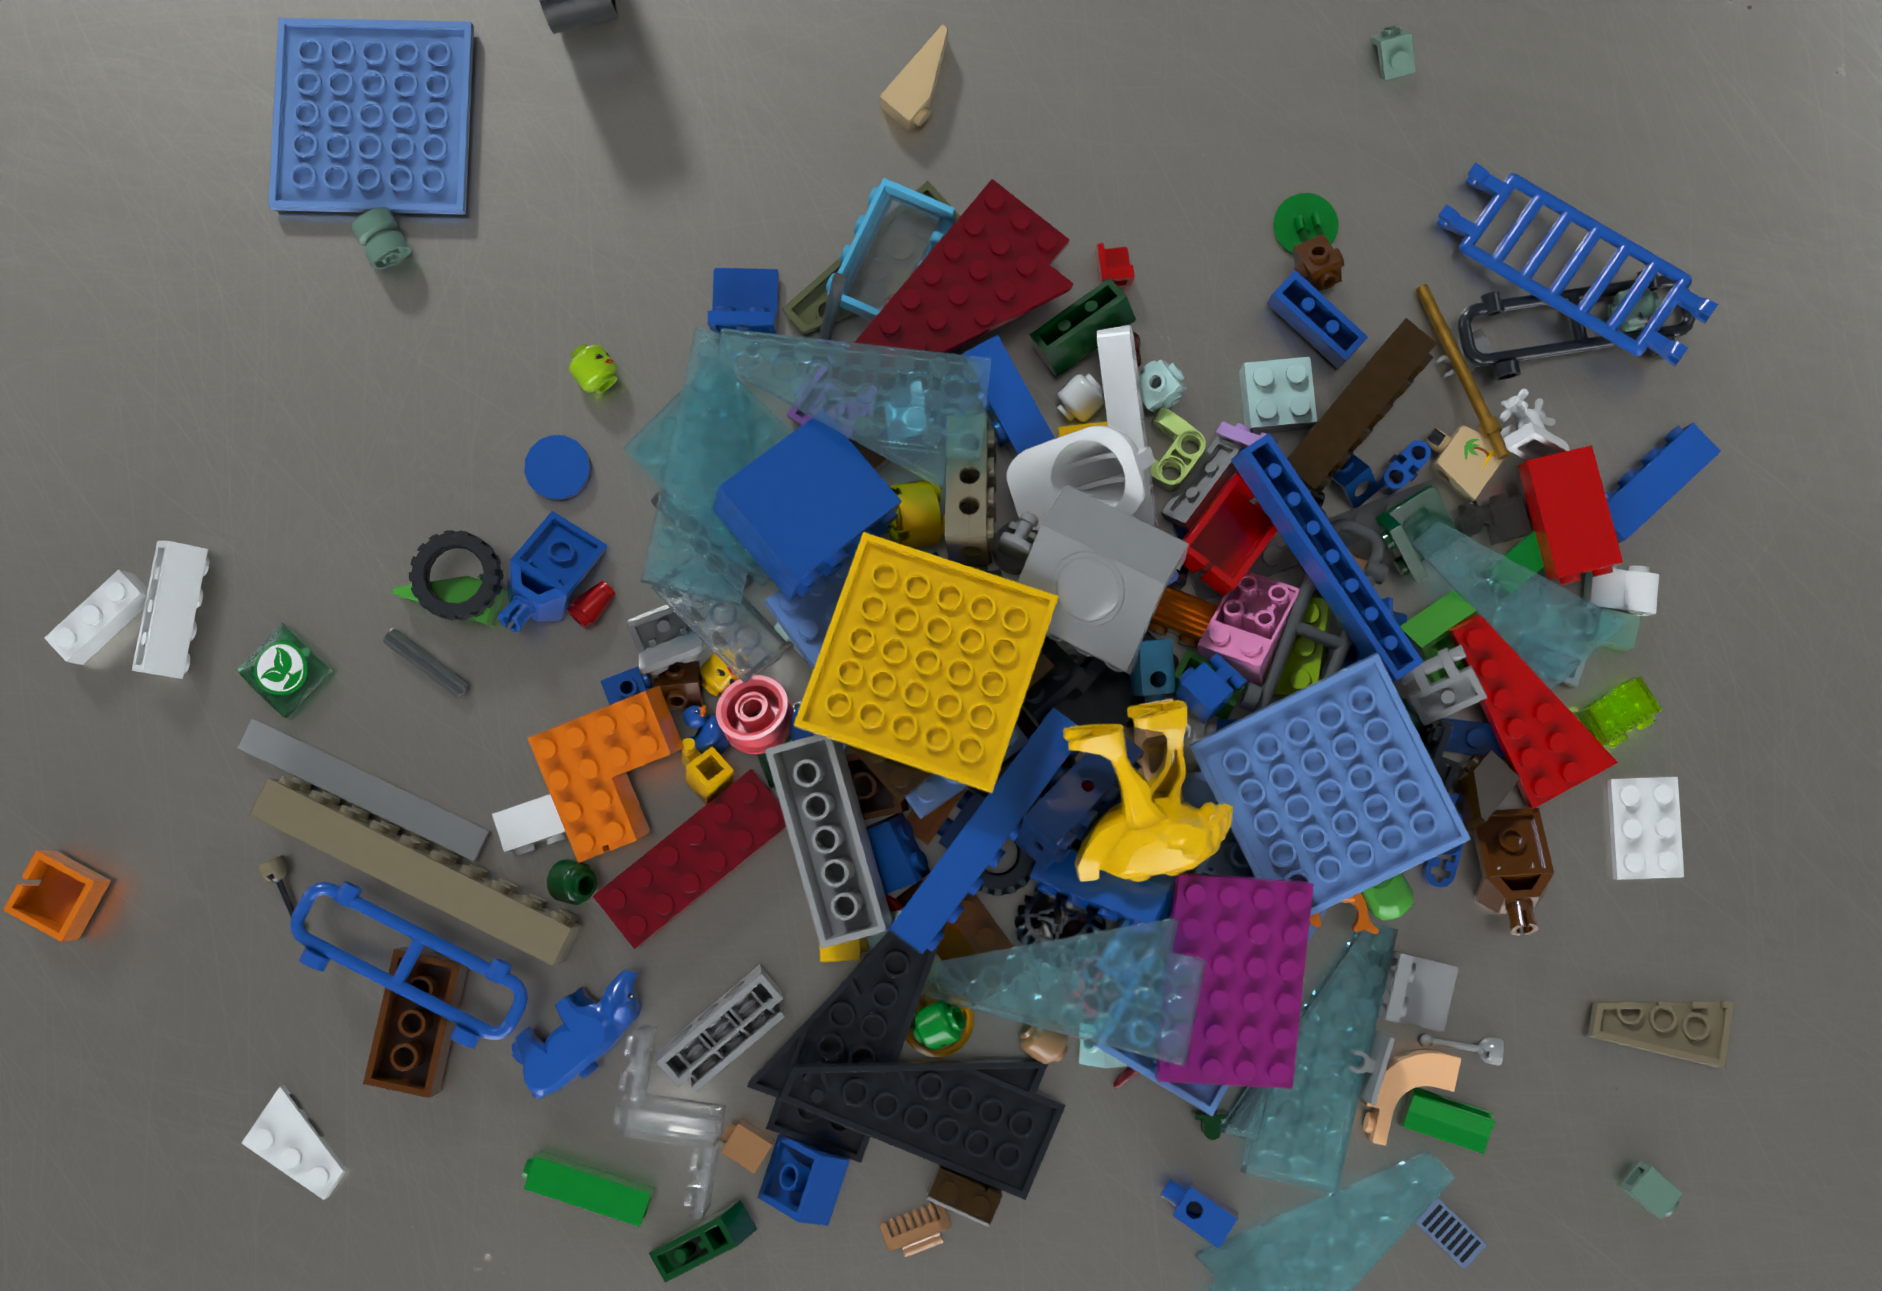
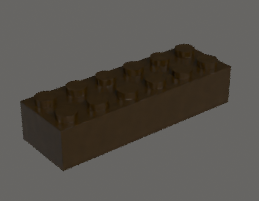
M1407 318L1389 336L1287 457L1313 498L1323 491L1333 479V475L1343 467L1353 455L1354 450L1370 435L1375 425L1384 418L1394 406L1395 401L1404 394L1414 382L1416 376L1434 358L1430 351L1437 342Z

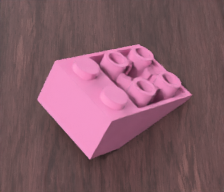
M1247 571L1236 588L1224 595L1197 645L1198 654L1210 660L1218 653L1237 672L1248 679L1246 684L1251 682L1262 687L1300 588Z

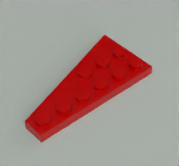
M1474 615L1447 630L1454 646L1462 645L1467 657L1461 659L1464 668L1472 665L1487 694V698L1480 701L1481 706L1509 767L1520 777L1517 785L1527 807L1535 809L1618 763L1483 616Z

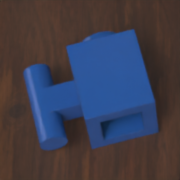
M1218 653L1208 662L1217 670L1216 672L1203 662L1196 669L1193 667L1188 668L1178 679L1180 685L1175 696L1180 701L1185 702L1187 708L1204 724L1229 702L1234 689L1227 684L1228 682L1238 691L1247 683V680Z

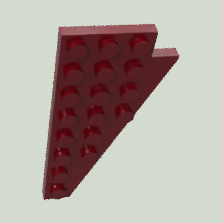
M991 179L824 377V382L847 401L852 402L1069 292L1074 283L1051 265L1067 247L1070 239L999 183Z

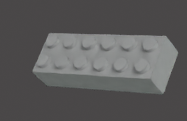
M816 734L765 749L821 949L887 931L893 921L842 743Z

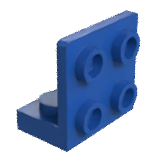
M715 268L713 272L712 311H708L707 322L711 332L777 335L778 270Z

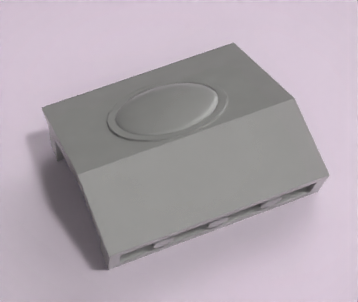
M1065 485L1039 528L1017 583L1059 596L1046 634L1049 638L1058 642L1064 641L1074 646L1082 655L1087 657L1094 656L1104 661L1110 669L1117 672L1124 671L1131 675L1137 665L1142 639L1167 584L1176 569L1180 570L1186 560L1189 543L1071 486Z

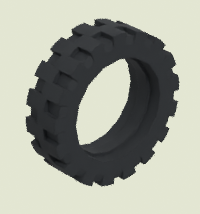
M447 530L443 531V534L432 535L429 537L430 541L426 544L422 543L417 550L419 552L416 557L413 556L410 563L413 567L412 572H409V581L412 582L413 587L411 590L413 595L417 597L418 603L424 609L447 620L466 621L471 617L482 615L487 607L491 608L496 602L494 599L497 594H500L502 589L500 583L504 576L503 570L500 567L501 561L499 556L495 554L494 549L483 539L466 531ZM455 548L467 549L474 553L481 562L483 568L482 584L477 593L467 601L461 603L445 602L432 590L430 583L431 568L436 559L445 551Z

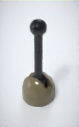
M281 855L257 865L264 880L277 884L289 915L292 917L295 908L282 881L287 874L288 868L284 856Z

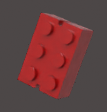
M1238 471L1227 479L1182 539V541L1189 543L1186 560L1183 565L1194 574L1201 570L1203 574L1200 578L1222 596L1236 588L1278 531L1258 501L1255 504L1250 502L1255 496Z

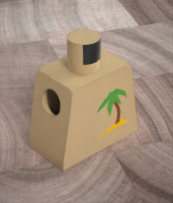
M1463 425L1455 430L1451 437L1435 427L1424 441L1431 449L1438 453L1430 465V469L1466 504L1477 498L1504 460H1498L1488 438H1484L1481 433Z

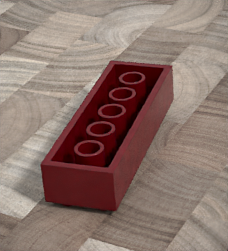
M750 769L593 895L594 899L634 949L641 947L787 829L779 799L757 771Z

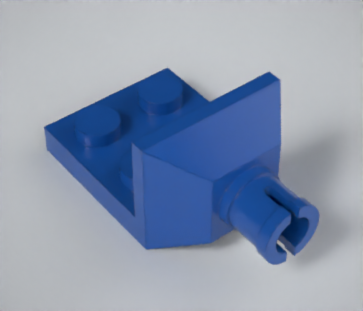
M551 511L510 559L506 586L509 604L498 614L499 621L506 628L513 621L514 624L510 628L513 632H519L530 617L536 621H562L566 615L569 596L604 555L607 544L554 511Z

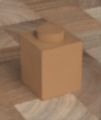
M741 1118L737 1126L730 1123L722 1135L720 1141L725 1143L720 1153L755 1174L774 1144L775 1139Z

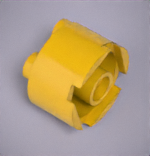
M928 479L888 485L902 501L896 512L898 517L891 523L892 529L889 531L891 541L898 540L899 544L911 548L938 545L941 535H945V515H941L939 502L942 499L939 483H931Z

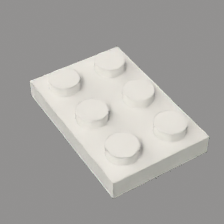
M1678 777L1607 779L1613 879L1684 877Z

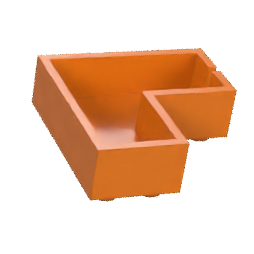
M660 686L528 738L578 863L635 842L651 833L627 771L671 755L684 748Z

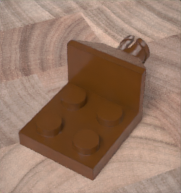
M1539 808L1495 810L1486 822L1472 829L1482 872V879L1475 898L1478 903L1498 914H1508L1512 935L1520 936V927L1523 928L1524 936L1530 935L1538 930L1534 909L1542 900L1554 875Z

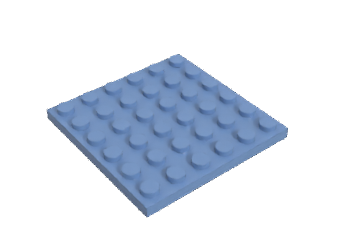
M278 18L268 207L273 211L367 212L375 208L386 207L390 209L391 213L466 215L474 25L472 22Z
M1378 653L1189 744L1218 804L1223 805L1225 803L1234 806L1230 827L1255 877L1313 883L1310 916L1471 840Z

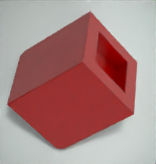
M1098 243L1095 256L1099 284L1110 278L1118 287L1132 286L1135 275L1134 267L1130 265L1128 248L1105 249L1104 243Z

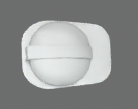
M1091 426L1024 450L1011 462L1006 476L1018 517L1020 518L1024 512L1035 514L1039 522L1032 529L1039 531L1043 520L1065 485L1071 486L1126 514H1134L1141 506L1145 496L1144 470L1155 463L1150 446L1138 449L1127 435L1107 426Z

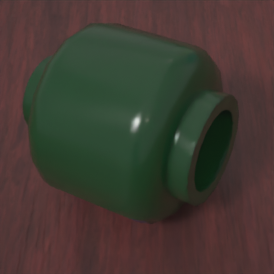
M571 859L559 860L552 866L547 877L549 894L557 901L572 905L586 903L590 900L597 887V876L594 869L589 864L578 863V861Z

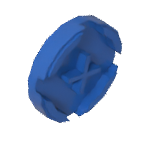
M550 435L540 439L530 448L525 458L524 473L528 484L540 496L549 500H564L575 497L586 487L591 475V467L587 451L576 440L565 435Z

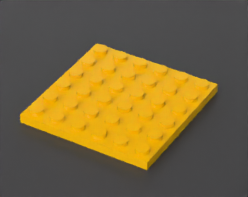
M863 532L794 726L992 793L1059 596Z

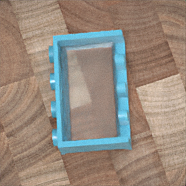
M884 177L880 186H875L870 193L868 205L870 206L866 215H860L854 228L856 235L852 244H846L840 256L842 264L838 270V273L846 277L839 307L871 321L957 221L954 207ZM832 273L827 282V295H829L832 278L835 273Z

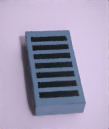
M1435 1195L1412 1219L1464 1270L1487 1246L1472 1229Z

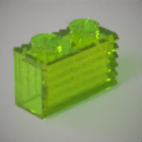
M1638 676L1628 679L1576 713L1584 726L1602 746L1608 744L1610 748H1613L1627 740L1626 732L1634 727L1642 730L1656 721L1654 715L1662 711V707L1658 704L1643 678Z

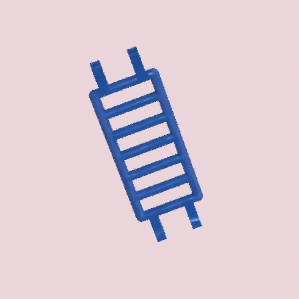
M1475 162L1468 172L1469 177L1465 183L1475 189L1485 191L1493 196L1475 223L1462 217L1447 204L1439 213V220L1436 223L1441 228L1453 231L1464 238L1459 245L1460 252L1630 354L1640 356L1648 347L1676 367L1688 347L1658 333L1675 306L1679 305L1705 324L1718 306L1712 300L1699 297L1688 290L1692 283V276L1522 176L1511 173L1503 182ZM1517 189L1532 199L1491 255L1475 244L1513 190ZM1544 205L1560 216L1523 269L1518 271L1503 261ZM1573 222L1587 230L1588 233L1548 289L1533 280L1532 277L1569 224ZM1599 239H1602L1616 247L1617 250L1577 306L1560 295ZM1631 256L1645 264L1646 267L1610 319L1605 323L1589 312L1627 257ZM1660 273L1674 281L1675 284L1640 335L1634 340L1618 329L1656 274Z

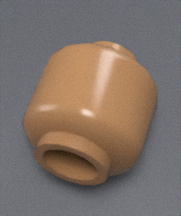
M1047 1014L1031 1015L1023 1022L1018 1031L1020 1048L1033 1060L1043 1064H1049L1052 1061L1058 1062L1068 1051V1046L1066 1045L1068 1041L1067 1030Z

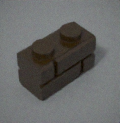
M938 1165L928 1188L926 1199L989 1227L1003 1195L1002 1190Z

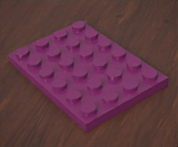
M1183 873L1175 876L1155 1078L1158 1082L1293 1089L1313 883Z

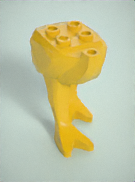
M1176 700L1135 705L1127 708L1128 717L1134 720V727L1162 732L1166 736L1162 764L1149 781L1131 765L1127 758L1124 727L1122 724L1082 725L1063 729L1064 738L1068 740L1069 750L1101 755L1111 761L1119 781L1122 798L1121 803L1111 807L1095 820L1083 838L1074 863L1080 882L1099 879L1100 870L1124 880L1131 879L1136 882L1148 880L1151 876L1159 874L1177 876L1185 873V870L1194 869L1220 848V844L1225 839V835L1232 824L1234 806L1225 803L1223 805H1215L1212 802H1208L1198 809L1189 802L1181 801L1180 788L1186 777L1183 754L1184 733L1187 726V705L1185 702Z

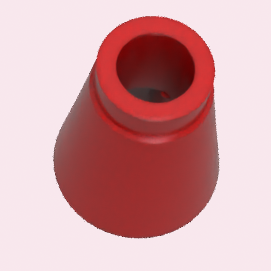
M602 580L571 600V605L566 611L585 629L589 624L594 625L616 593Z

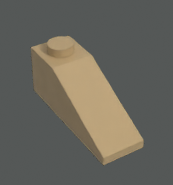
M943 24L879 96L880 108L909 132L915 125L921 126L931 113L929 109L931 108L948 41V28Z

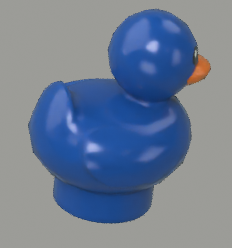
M695 705L686 708L683 713L684 723L690 728H698L696 734L689 737L695 741V748L702 754L713 746L721 755L729 742L717 722L716 715L712 714L707 717L706 705L702 707Z

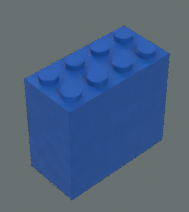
M822 410L720 484L713 511L790 601L798 594L801 598L809 594L817 586L815 581L823 575L826 578L834 575L842 567L840 562L848 556L854 559L863 532L880 538L885 536L892 529L891 523L898 517L896 512L902 501L826 412Z

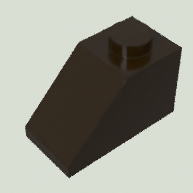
M1492 750L1480 757L1477 754L1470 757L1462 766L1465 772L1457 781L1463 824L1468 831L1486 822L1520 779Z

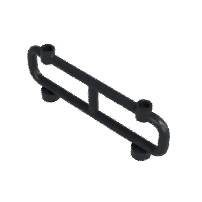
M1642 271L1637 273V277H1639ZM1657 273L1647 288L1654 292L1662 288H1672L1675 282L1663 275L1659 276ZM1637 279L1609 283L1600 298L1615 296L1618 291L1630 289ZM1591 286L1567 289L1560 296L1578 306ZM1499 291L1489 292L1480 297V303L1467 306L1461 312L1458 319V332L1465 356L1471 363L1478 366H1492L1494 380L1497 381L1519 376L1521 374L1519 362L1619 347L1602 336L1588 338L1586 327L1570 318L1574 337L1572 341L1493 353L1480 352L1474 342L1471 327L1472 319L1477 316L1491 317L1503 312L1549 306L1533 295L1502 299ZM1680 307L1682 314L1681 322L1676 325L1663 326L1658 333L1670 340L1677 341L1676 338L1686 335L1693 328L1696 318L1682 307ZM1642 330L1624 332V334L1636 340ZM1650 349L1651 356H1661Z

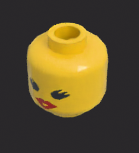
M731 647L727 650L718 648L700 668V673L705 679L701 685L716 697L719 693L722 694L733 682L749 676L747 669L749 663Z

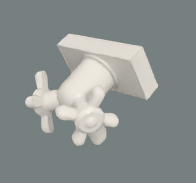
M1522 389L1517 396L1501 402V407L1505 411L1501 413L1500 420L1502 422L1507 421L1511 414L1516 417V422L1500 432L1507 450L1525 460L1570 450L1566 441L1546 430L1544 424L1553 426L1556 424V420L1546 417L1545 412L1541 410L1544 404L1542 398L1535 401L1534 409H1528L1529 405L1523 400L1528 396L1529 391Z

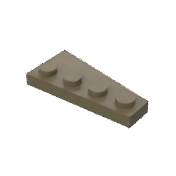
M1734 1001L1593 1003L1588 1037L1716 1068H1725Z

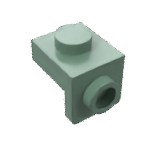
M1389 26L1380 30L1381 34L1371 36L1372 43L1378 49L1382 79L1388 80L1416 72L1412 33L1400 29V26Z

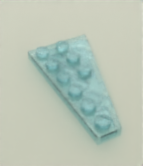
M1435 521L1411 543L1447 583L1477 610L1478 615L1483 616L1551 691L1627 623V621L1606 612L1599 606L1569 592V590L1507 559L1500 553L1492 551L1440 521Z

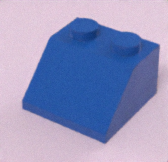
M778 1134L757 1198L797 1222L828 1226L850 1160Z

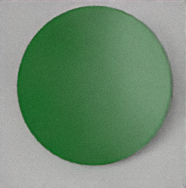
M1299 193L1287 198L1279 206L1273 220V231L1279 245L1285 251L1294 255L1293 246L1321 234H1324L1332 245L1338 232V217L1332 205L1323 197L1312 193Z

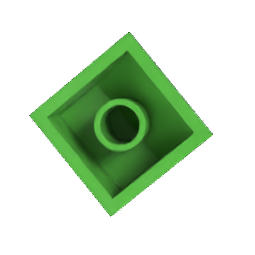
M1452 590L1400 627L1425 662L1438 656V651L1455 648L1447 630L1474 615H1478V612ZM1461 660L1455 662L1458 670L1464 669ZM1445 668L1427 675L1431 683L1448 676Z

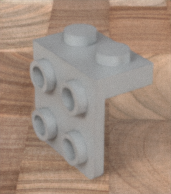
M689 597L626 620L627 627L639 652V669L641 674L650 673V675L662 673L669 668V665L678 661L682 663L691 662L697 659L700 653L704 651L703 631Z

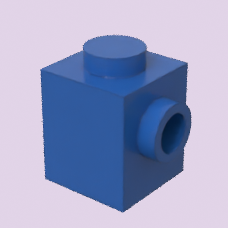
M638 666L600 681L609 705L653 688V678L650 673L641 674Z

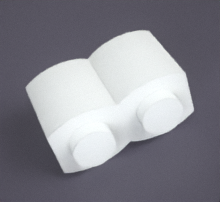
M1617 565L1612 566L1613 573L1593 577L1592 571L1585 573L1582 609L1595 610L1603 607L1631 615L1649 616L1656 614L1659 574L1650 573L1649 567L1629 566V570L1626 571L1617 569Z

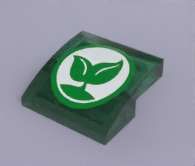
M282 622L236 671L278 713L288 718L333 670L315 650L308 647L288 625Z

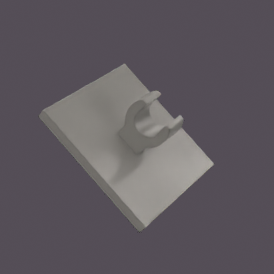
M1377 1030L1374 1034L1369 1055L1358 1049L1351 1050V1053L1362 1057L1361 1065L1353 1067L1347 1064V1068L1352 1072L1363 1073L1357 1095L1372 1105H1376L1395 1041L1394 1038Z

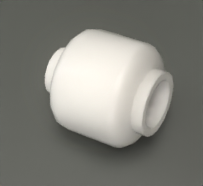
M1089 373L1086 376L1076 374L1058 391L1057 396L1061 404L1057 408L1070 421L1076 417L1081 422H1087L1105 405L1103 388Z

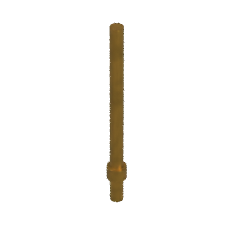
M1428 284L1416 288V292L1480 421L1478 427L1483 437L1488 438L1498 460L1508 457L1511 453L1507 450L1500 433L1502 427L1497 417L1492 416Z

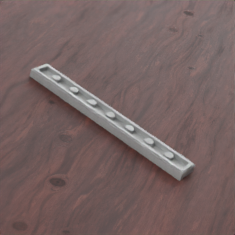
M251 719L237 747L254 757L474 862L478 860L491 833L488 829L257 719Z

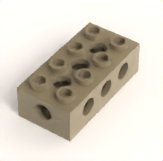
M987 415L947 416L945 541L948 559L963 565H990V553H996V533H994L996 502L994 493H996L995 463L997 453L994 427L988 428Z

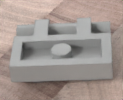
M1462 645L1451 650L1445 648L1438 651V656L1423 662L1400 678L1403 685L1415 680L1417 681L1420 689L1409 693V698L1424 726L1487 698V694L1472 665L1458 670L1455 662L1467 657ZM1445 668L1448 676L1430 683L1427 675Z

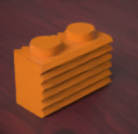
M1169 586L1164 590L1147 629L1162 636H1166L1167 632L1180 636L1178 639L1179 643L1191 648H1197L1218 605Z

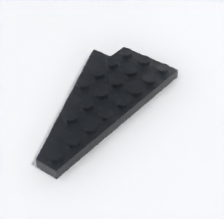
M947 922L944 924V926L942 927V929L939 931V932H941L942 934L944 933V930H945V928H946ZM889 930L750 1078L747 1087L776 1097L766 1129L853 1161L862 1162L870 1136L779 1100L777 1096L791 1064L897 1062L939 944L933 952L926 949L923 954H920Z

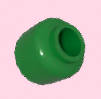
M940 1000L918 1010L915 1016V1024L913 1025V1033L919 1043H924L926 1047L937 1050L960 1040L965 1028V1018L961 1009L956 1004Z

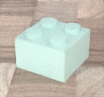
M1310 357L1246 362L1239 370L1244 425L1252 430L1254 434L1308 430L1317 423Z

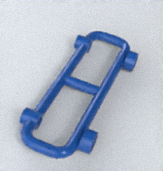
M343 881L341 887L329 882H318L308 887L301 896L292 914L290 927L295 940L305 946L299 958L302 964L323 972L329 961L332 960L456 1023L450 1038L468 1048L474 1049L480 1037L491 1040L503 1039L510 1035L517 1026L526 1008L528 993L523 981L510 973L513 967L510 963L494 957L491 963L363 899L359 896L362 889L347 881ZM322 895L329 896L337 903L352 908L412 939L394 976L306 931L304 922L317 897ZM424 945L484 975L488 980L504 985L513 991L514 1002L502 1024L491 1026L406 982Z

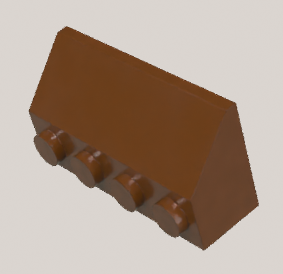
M930 873L896 897L904 907ZM967 893L960 903L965 907L954 924L949 921L947 922L943 933L945 936L940 941L937 955L974 1006L1005 988L1030 968L976 894L972 896Z

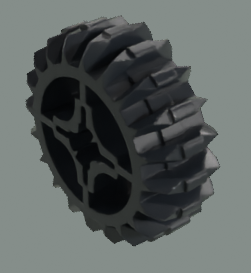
M1036 886L1034 890L1035 896L1025 895V905H1018V916L1015 917L1014 921L1017 930L1015 933L1017 940L1021 942L1022 950L1025 953L1029 952L1030 958L1034 962L1041 958L1042 964L1047 967L1052 961H1055V966L1060 969L1062 962L1068 961V964L1073 967L1075 964L1074 959L1076 958L1086 962V952L1096 954L1097 943H1103V931L1106 929L1104 917L1097 914L1099 909L1087 905L1086 909H1081L1068 903L1067 896L1057 893L1056 897H1052L1037 890ZM1043 937H1050V938H1052L1054 941H1052V940H1047V939H1045V938H1043Z

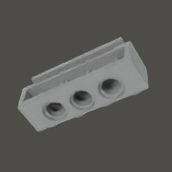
M759 964L657 1050L656 1063L677 1087L681 1086L691 1077V1087L697 1092L785 1017L783 1007L779 1003L783 999L781 989ZM760 1013H763L759 1019L754 1020ZM734 1035H737V1037H736L732 1042L729 1043V1040H730ZM711 1056V1059L706 1064H703V1062Z

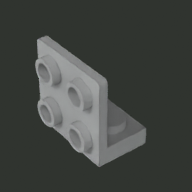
M1392 950L1377 1016L1396 1023L1402 1022L1444 1032L1458 968Z

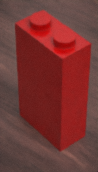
M1590 445L1527 460L1517 466L1548 582L1559 579L1560 585L1580 581V574L1591 571L1593 577L1613 573L1612 566L1623 563L1593 446Z

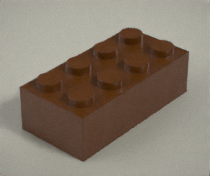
M408 947L394 949L389 974L394 976ZM422 950L406 982L459 1009L468 967L445 955ZM385 988L363 1084L431 1098L440 1093L452 1041L450 1035L455 1027V1023Z

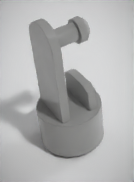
M1031 512L1022 513L1019 518L1021 521L1008 522L996 533V553H992L996 565L1008 574L1021 575L1038 531L1032 528L1036 527L1039 521L1037 516Z

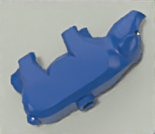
M624 969L606 987L600 1002L591 998L586 993L584 987L579 988L572 995L568 994L555 1004V1008L563 1024L548 1036L545 1043L533 1034L530 1026L515 1037L516 1041L512 1044V1056L518 1063L523 1065V1078L528 1089L532 1091L534 1098L542 1099L548 1094L563 1089L579 1075L582 1079H585L600 1067L597 1061L619 1042L625 1031L640 1014L642 1003L638 1000L635 990V979L639 974L638 972Z

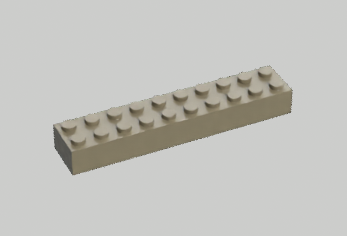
M282 775L280 779L268 778L249 814L250 816L552 966L566 961L583 927V924L576 921L578 916L562 908H559L558 911L546 907L547 900L532 893L529 896L522 895L516 892L518 889L517 885L501 878L499 881L492 880L487 877L488 871L474 864L467 866L458 863L459 857L443 849L440 852L427 848L429 845L428 841L412 834L410 837L398 833L400 829L398 826L385 820H381V822L369 819L370 813L354 805L351 808L339 804L341 798L327 791L320 793L310 790L312 784L296 776L290 778Z

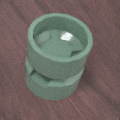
M386 207L369 210L357 217L351 224V229L358 242L365 246L366 256L374 269H385L394 266L408 257L411 252L407 240L400 231H397L398 224L390 209Z

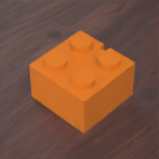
M36 850L21 877L25 880L42 879L40 884L37 882L18 883L3 911L60 942L79 940L111 880L56 850Z

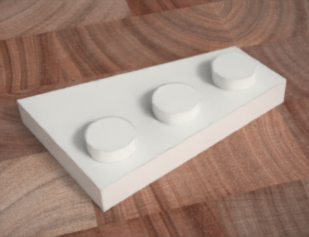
M282 1085L275 1092L242 1141V1144L325 1200L329 1197L347 1168L324 1137H320L308 1121L309 1117L304 1110L299 1109L290 1097L291 1093L286 1086Z

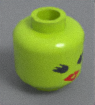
M582 344L572 352L571 357L573 359L569 364L568 370L585 392L600 394L616 382L617 377L615 375L618 366L601 345L587 346V344Z

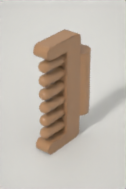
M929 1203L928 1209L932 1217L931 1221L926 1207L922 1206L920 1212L925 1222L924 1224L919 1211L914 1209L912 1215L917 1227L914 1225L911 1214L905 1213L904 1217L909 1230H907L903 1217L897 1216L896 1220L901 1233H899L895 1220L890 1219L889 1225L893 1236L887 1222H881L880 1229L888 1250L893 1251L902 1247L905 1257H909L944 1243L941 1231L951 1227V1221L946 1208L936 1204L939 1217L934 1204Z

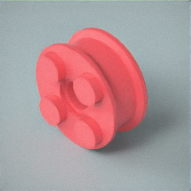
M752 675L733 682L724 690L716 706V719L720 728L725 733L728 742L735 749L747 754L766 753L765 749L784 744L790 735L789 724L795 711L780 683L767 676ZM761 711L757 716H754L755 712Z

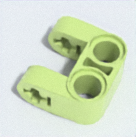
M1161 407L1152 419V423L1157 429L1173 439L1174 443L1160 462L1154 459L1155 463L1151 465L1152 482L1167 492H1174L1178 490L1204 455L1206 441L1204 436L1187 421L1169 409ZM1192 441L1198 445L1199 451L1194 454H1187L1182 450L1181 446L1185 442ZM1173 467L1179 471L1180 477L1173 481L1167 480L1163 477L1162 472L1166 468Z

